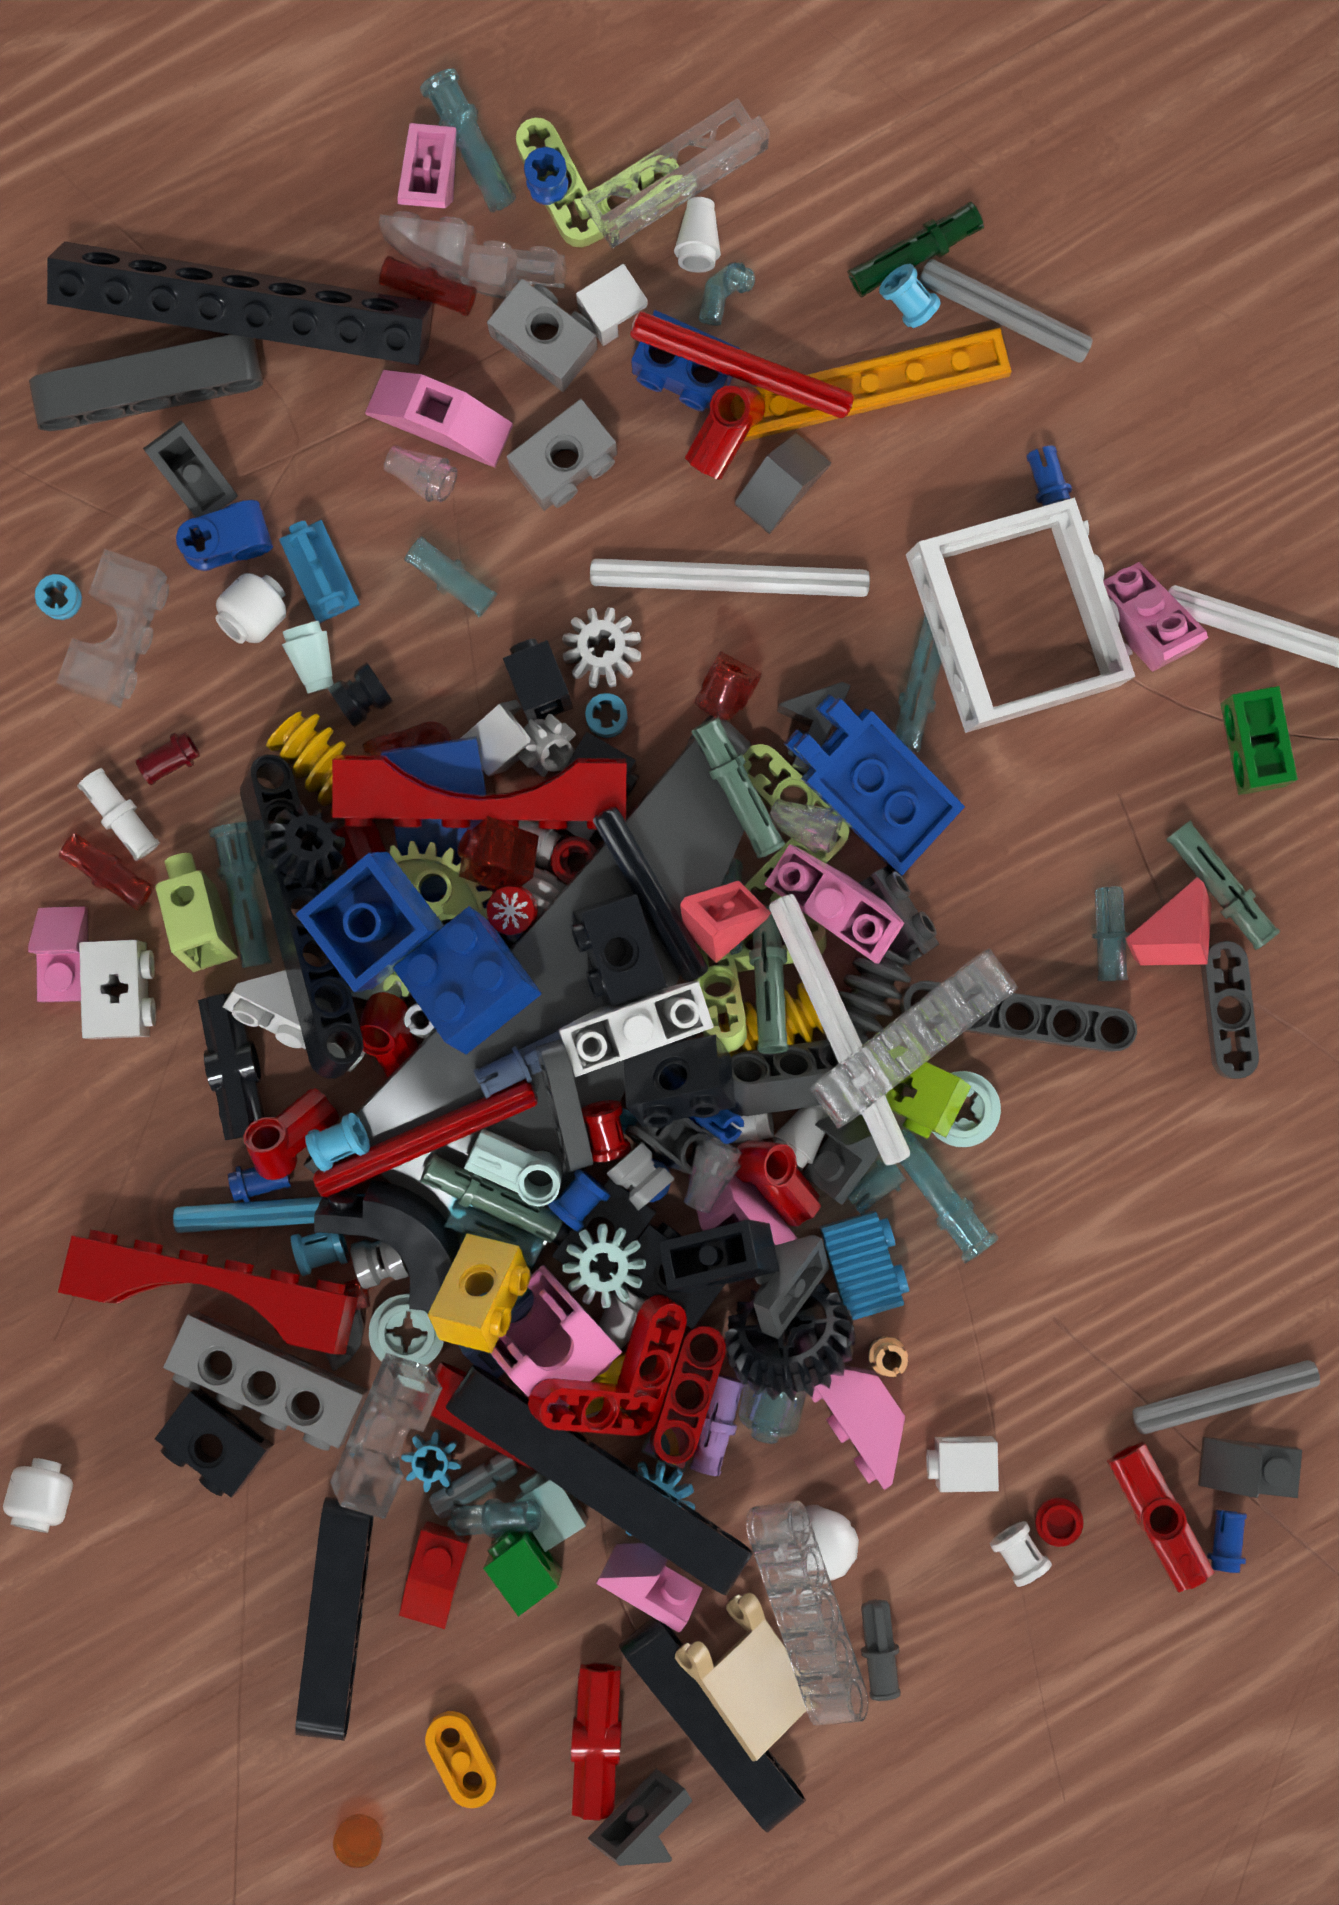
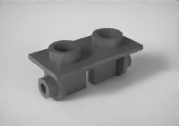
M886 866L859 883L884 900L904 922L903 927L889 947L893 953L912 963L922 956L921 952L924 955L939 945L935 938L937 931L933 922L924 912L917 911L908 897L911 894L909 886L899 873H892L890 868Z

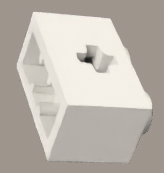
M139 940L79 942L82 1038L150 1037L149 1026H155L156 1004L154 998H148V979L154 978L155 961L152 950H147V943ZM119 982L128 984V993H122L120 997L111 995V987L118 986Z

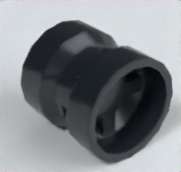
M367 662L355 670V682L339 680L328 688L354 728L366 720L367 713L371 711L369 706L373 704L376 709L382 710L393 702Z

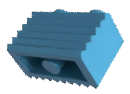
M870 1211L819 1227L839 1295L844 1305L850 1310L853 1320L904 1305L901 1294L909 1292V1286L902 1265L893 1266L888 1248L896 1244L888 1218L879 1220L877 1212Z

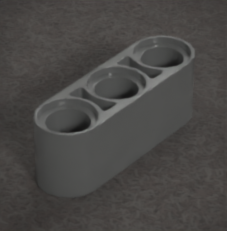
M829 1040L788 1045V1051L778 1054H764L758 1050L737 1053L731 1057L735 1108L728 1110L739 1116H753L839 1103L850 1099L853 1093Z

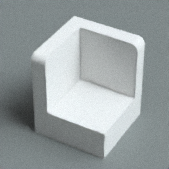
M624 263L576 293L578 309L594 326V334L602 346L619 337L618 325L647 307V298Z
M517 700L500 703L460 738L477 736L482 769L487 776L507 771L519 760L516 754L530 743V737L513 716L522 708Z

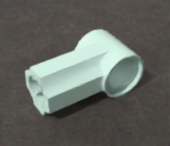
M482 1129L464 1166V1169L517 1192L523 1201L537 1207L545 1206L554 1201L559 1193L563 1174L560 1161L552 1153L543 1150L532 1151L486 1129ZM535 1170L545 1171L552 1178V1182L546 1186H536L529 1181L527 1175Z

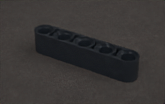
M326 1497L323 1503L296 1716L295 1733L299 1736L345 1741L347 1735L375 1508L373 1502Z
M652 1617L619 1644L621 1652L754 1820L768 1833L806 1801L804 1795L769 1749L757 1761L750 1759L698 1682L676 1661L675 1653L683 1645V1642L669 1626Z

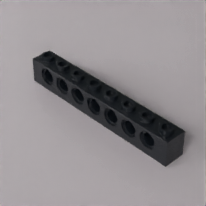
M65 241L47 258V304L414 365L420 364L429 348L433 302Z

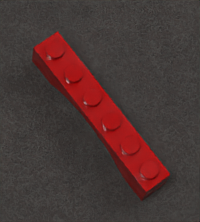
M336 755L332 759V818H344L345 826L352 827L373 826L374 818L393 819V826L420 827L422 826V819H442V827L467 828L471 827V820H490L491 828L500 829L518 828L519 820L538 821V828L565 829L567 828V821H587L588 829L597 830L593 823V818L611 807H616L626 822L627 763L626 759L577 758L558 774L534 786L510 793L477 795L453 792L430 785L407 773L385 755Z
M90 1229L88 1238L71 1235L58 1293L102 1303L120 1304L139 1293L166 1285L202 1284L227 1292L252 1306L274 1326L286 1344L330 1354H346L358 1297L345 1295L346 1285L317 1279L316 1288L298 1284L300 1278L298 1274L271 1269L270 1278L252 1274L253 1264L226 1259L224 1268L207 1264L209 1257L207 1254L180 1249L179 1257L177 1258L162 1254L164 1246L162 1244L135 1239L133 1248L117 1244L119 1235Z

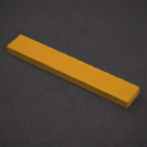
M996 328L808 374L807 376L851 392L854 395L852 408L847 415L851 416L1010 377L1012 371L1001 329ZM755 387L765 400V413L762 420L757 425L751 427L743 442L839 418L760 387ZM736 395L731 403V411L736 419H740L745 411V403L739 395Z

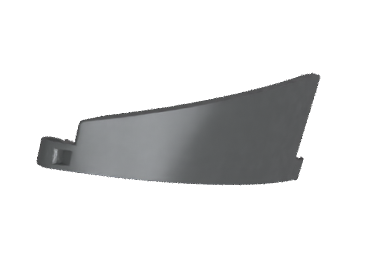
M714 711L701 723L703 724L710 719L719 717L737 754L742 753L744 755L751 746V742L718 711ZM693 734L675 762L626 817L627 826L681 920L680 904L685 897L721 886L744 832L717 779L712 780L708 772L711 767ZM605 842L536 918L533 925L510 947L512 953L542 994L467 1055L445 1043L436 1029H434L356 1111L355 1115L360 1119L367 1132L370 1147L484 1098L481 1086L478 1084L473 1073L474 1069H479L511 1054V1048L514 1046L519 1050L548 1035L559 1032L560 1028L597 1008L607 1005L603 1003L602 997L595 999L591 992L586 971L591 970L592 967L587 952L580 953L578 951L570 927L572 924L577 923L573 911L625 893H633ZM641 906L667 987L676 985L680 973ZM615 937L606 944L604 950L606 960L610 964H617L625 957L626 945L620 937ZM624 1060L574 1077L581 1109L589 1104L604 1100L620 1102L625 1092ZM540 1071L531 1076V1084L534 1086L538 1097L536 1106L484 1129L532 1151L543 1150L555 1155L560 1161L563 1171L559 1193L555 1198L557 1199L576 1177L574 1171L568 1172L563 1161ZM585 1123L586 1132H587V1136H588V1140H589V1145H590V1147H591V1142H590V1138H589V1133H588L587 1125H586V1123ZM481 1130L381 1173L392 1184L406 1188L432 1204L448 1221L461 1244L468 1233L517 1245L521 1249L530 1272L547 1244V1241L535 1236V1234L520 1229L472 1205L466 1208L457 1204V1198L420 1182L423 1170L432 1154H436L438 1157L460 1168H464ZM309 1155L304 1162V1166L314 1174L319 1168ZM535 1170L527 1175L529 1181L536 1186H546L552 1182V1178L545 1171Z

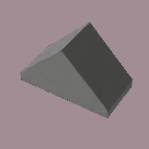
M795 433L766 456L735 501V505L768 534H771L831 466V462L800 435Z

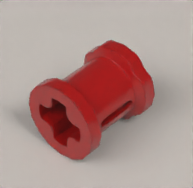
M604 1100L589 1104L581 1109L584 1123H586L589 1133L593 1161L607 1162L622 1158L630 1153L631 1145L628 1139L624 1138L619 1117L623 1112L621 1102Z

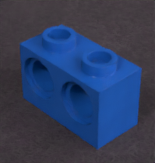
M655 310L653 313V316L661 318L663 320H666L668 322L679 325L681 327H684L686 329L697 332L699 334H702L704 336L715 339L717 341H720L722 343H725L727 345L733 346L741 350V348L736 347L728 342H725L717 337H714L706 332L694 328L657 310ZM643 342L639 343L631 360L632 374L637 376V382L656 392H661L665 388L680 395L679 400L683 404L697 411H704L705 408L710 409L712 396L718 389L729 386L733 378L716 371L718 374L716 380L708 384L700 383L694 379L693 373L698 368L705 366L677 355L667 364H658L650 357L651 353L658 348Z

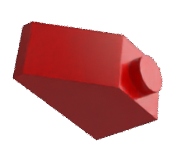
M429 1521L425 1523L421 1530L407 1577L399 1616L442 1629L446 1628L473 1534Z

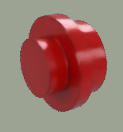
M1062 1497L1051 1498L1043 1502L1038 1508L1035 1515V1528L1039 1536L1049 1545L1056 1547L1068 1546L1074 1543L1082 1533L1084 1525L1082 1513L1077 1505L1069 1499Z

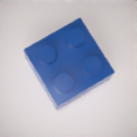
M389 852L368 853L295 914L354 993L374 989L395 972L392 967L444 926Z
M470 906L392 967L443 1041L465 1055L542 994L502 937L490 924L489 920Z

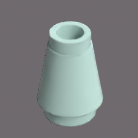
M319 621L283 631L286 643L282 644L301 682L305 685L307 694L332 686L334 682L332 679L327 631L321 630Z

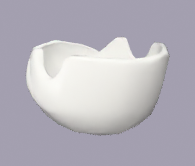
M809 1505L791 1514L781 1532L780 1549L789 1566L796 1573L814 1582L827 1583L844 1576L857 1559L859 1539L855 1529L851 1526V1522L843 1515L819 1505Z

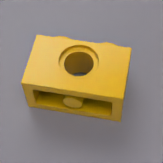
M466 1234L427 1314L439 1340L488 1353L493 1352L499 1337H503L509 1329L511 1311L518 1296H522L526 1292L530 1282V1269L526 1264L520 1247Z

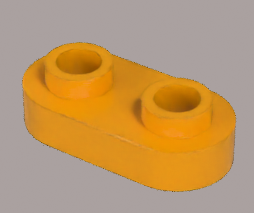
M456 1711L440 1713L431 1721L425 1736L426 1749L451 1798L458 1805L465 1808L481 1807L492 1798L497 1785L495 1767L473 1724L464 1714ZM447 1728H454L458 1731L460 1739L454 1743L447 1742L443 1738L442 1732ZM471 1771L477 1772L481 1776L482 1782L477 1786H471L465 1781V1774Z

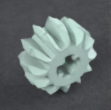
M599 1224L597 1230L599 1241L594 1242L591 1234L586 1229L579 1233L580 1239L587 1247L586 1250L574 1244L568 1245L566 1251L570 1255L579 1258L580 1262L565 1263L563 1265V1272H580V1277L572 1280L568 1288L573 1292L586 1284L589 1289L584 1294L583 1303L589 1305L594 1298L595 1292L598 1291L602 1292V1307L609 1308L611 1306L610 1291L615 1290L618 1298L623 1303L629 1300L630 1296L622 1285L623 1282L636 1288L641 1287L643 1281L638 1276L628 1273V1270L645 1268L646 1260L640 1258L629 1260L628 1255L636 1252L641 1245L638 1240H635L625 1248L620 1246L619 1244L626 1234L624 1228L620 1227L616 1231L613 1241L607 1240V1225ZM608 1253L609 1261L618 1263V1271L611 1270L610 1272L611 1278H601L599 1270H592L591 1259L597 1262L599 1259L597 1254Z

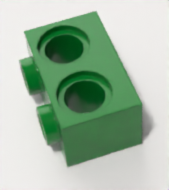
M1280 686L1232 694L1221 702L1220 705L1238 795L1283 788L1297 781L1298 778Z
M513 1524L491 1541L492 1546L487 1549L489 1556L483 1569L518 1617L558 1588L563 1569L549 1550L544 1552L528 1524L520 1530Z

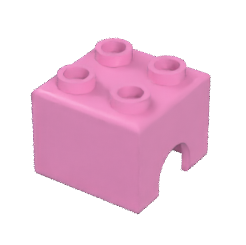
M542 1265L530 1276L528 1288L532 1291L534 1297L530 1312L520 1321L510 1323L507 1333L503 1337H499L493 1352L490 1353L511 1380L528 1397L538 1383L546 1379L556 1378L591 1382L596 1376L606 1372L611 1366L612 1361L622 1353L576 1299ZM558 1398L556 1403H549L547 1410L549 1411L550 1406L554 1404L566 1407L569 1405Z

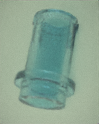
M878 1159L875 1161L877 1167L862 1177L850 1193L848 1199L855 1205V1208L861 1215L892 1190L896 1189L897 1192L902 1190L900 1185L907 1179L896 1164L887 1166Z

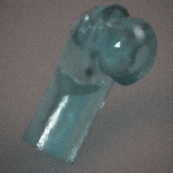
M733 262L709 278L705 285L699 321L712 326L721 325L726 298L736 290L739 293H744L753 288L755 283L753 270L745 268L743 263Z

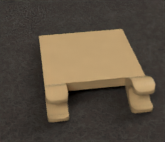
M746 1593L743 1596H734L727 1603L726 1609L730 1616L747 1633L714 1665L708 1649L699 1641L691 1645L689 1643L683 1644L676 1651L675 1659L698 1682L750 1759L757 1761L820 1697L766 1621L757 1597L752 1593Z

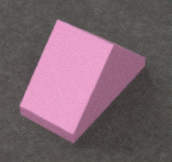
M409 124L397 197L398 204L446 208L453 202L456 127Z

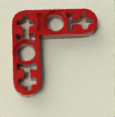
M655 1295L647 1299L641 1305L637 1314L617 1384L556 1378L546 1379L538 1383L529 1396L528 1407L530 1413L545 1427L553 1430L639 1436L649 1432L659 1418L686 1328L687 1316L685 1310L664 1295ZM668 1314L666 1321H659L656 1326L658 1318L663 1319ZM650 1355H656L657 1364L653 1371L646 1376H640L642 1362ZM597 1397H603L604 1403L601 1411L592 1418H586L585 1414L588 1404ZM558 1398L570 1405V1409H568L564 1405L554 1404L550 1406L549 1411L547 1410L549 1403H556ZM620 1406L625 1410H638L640 1407L639 1411L632 1412L630 1417L619 1410Z

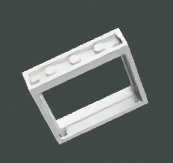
M1075 497L919 541L906 554L965 733L1114 689L1135 677L1129 659L1133 652L1129 645L1123 641L1118 626L1120 621L1119 611L1115 602L1108 597L1103 582L1104 567L1101 559L1093 553L1088 538V520H1082ZM1051 528L1101 675L993 707L943 558Z

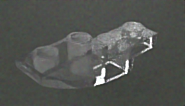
M406 211L394 212L393 216L380 215L379 226L387 243L419 268L463 289L490 297L506 299L521 279L531 285L539 283L548 287L565 288L567 273L565 255L558 254L552 248L533 246L530 248V251L511 249V246L507 243L493 240L485 241L483 245H477L474 226L467 225L466 221L456 217H442L438 222L421 220L419 215Z

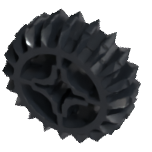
M824 1282L817 1285L782 1335L777 1339L762 1332L753 1304L757 1291L751 1289V1302H737V1314L728 1316L729 1322L727 1326L729 1330L725 1332L724 1342L728 1351L726 1355L730 1366L736 1372L737 1378L743 1385L749 1384L750 1389L756 1395L766 1390L767 1395L773 1401L782 1392H785L792 1402L796 1393L800 1391H805L813 1397L814 1387L819 1384L830 1389L832 1381L830 1375L844 1376V1362L853 1361L852 1355L854 1351L852 1346L856 1344V1333L852 1325V1315L847 1306L844 1305L842 1298L839 1297L837 1292L830 1293Z

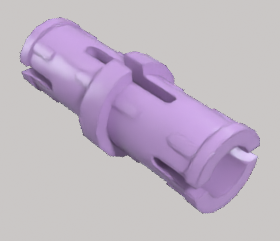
M724 1375L718 1376L693 1462L690 1465L692 1470L711 1476H720L730 1435H735L737 1425L733 1422L742 1389L745 1386L740 1380Z

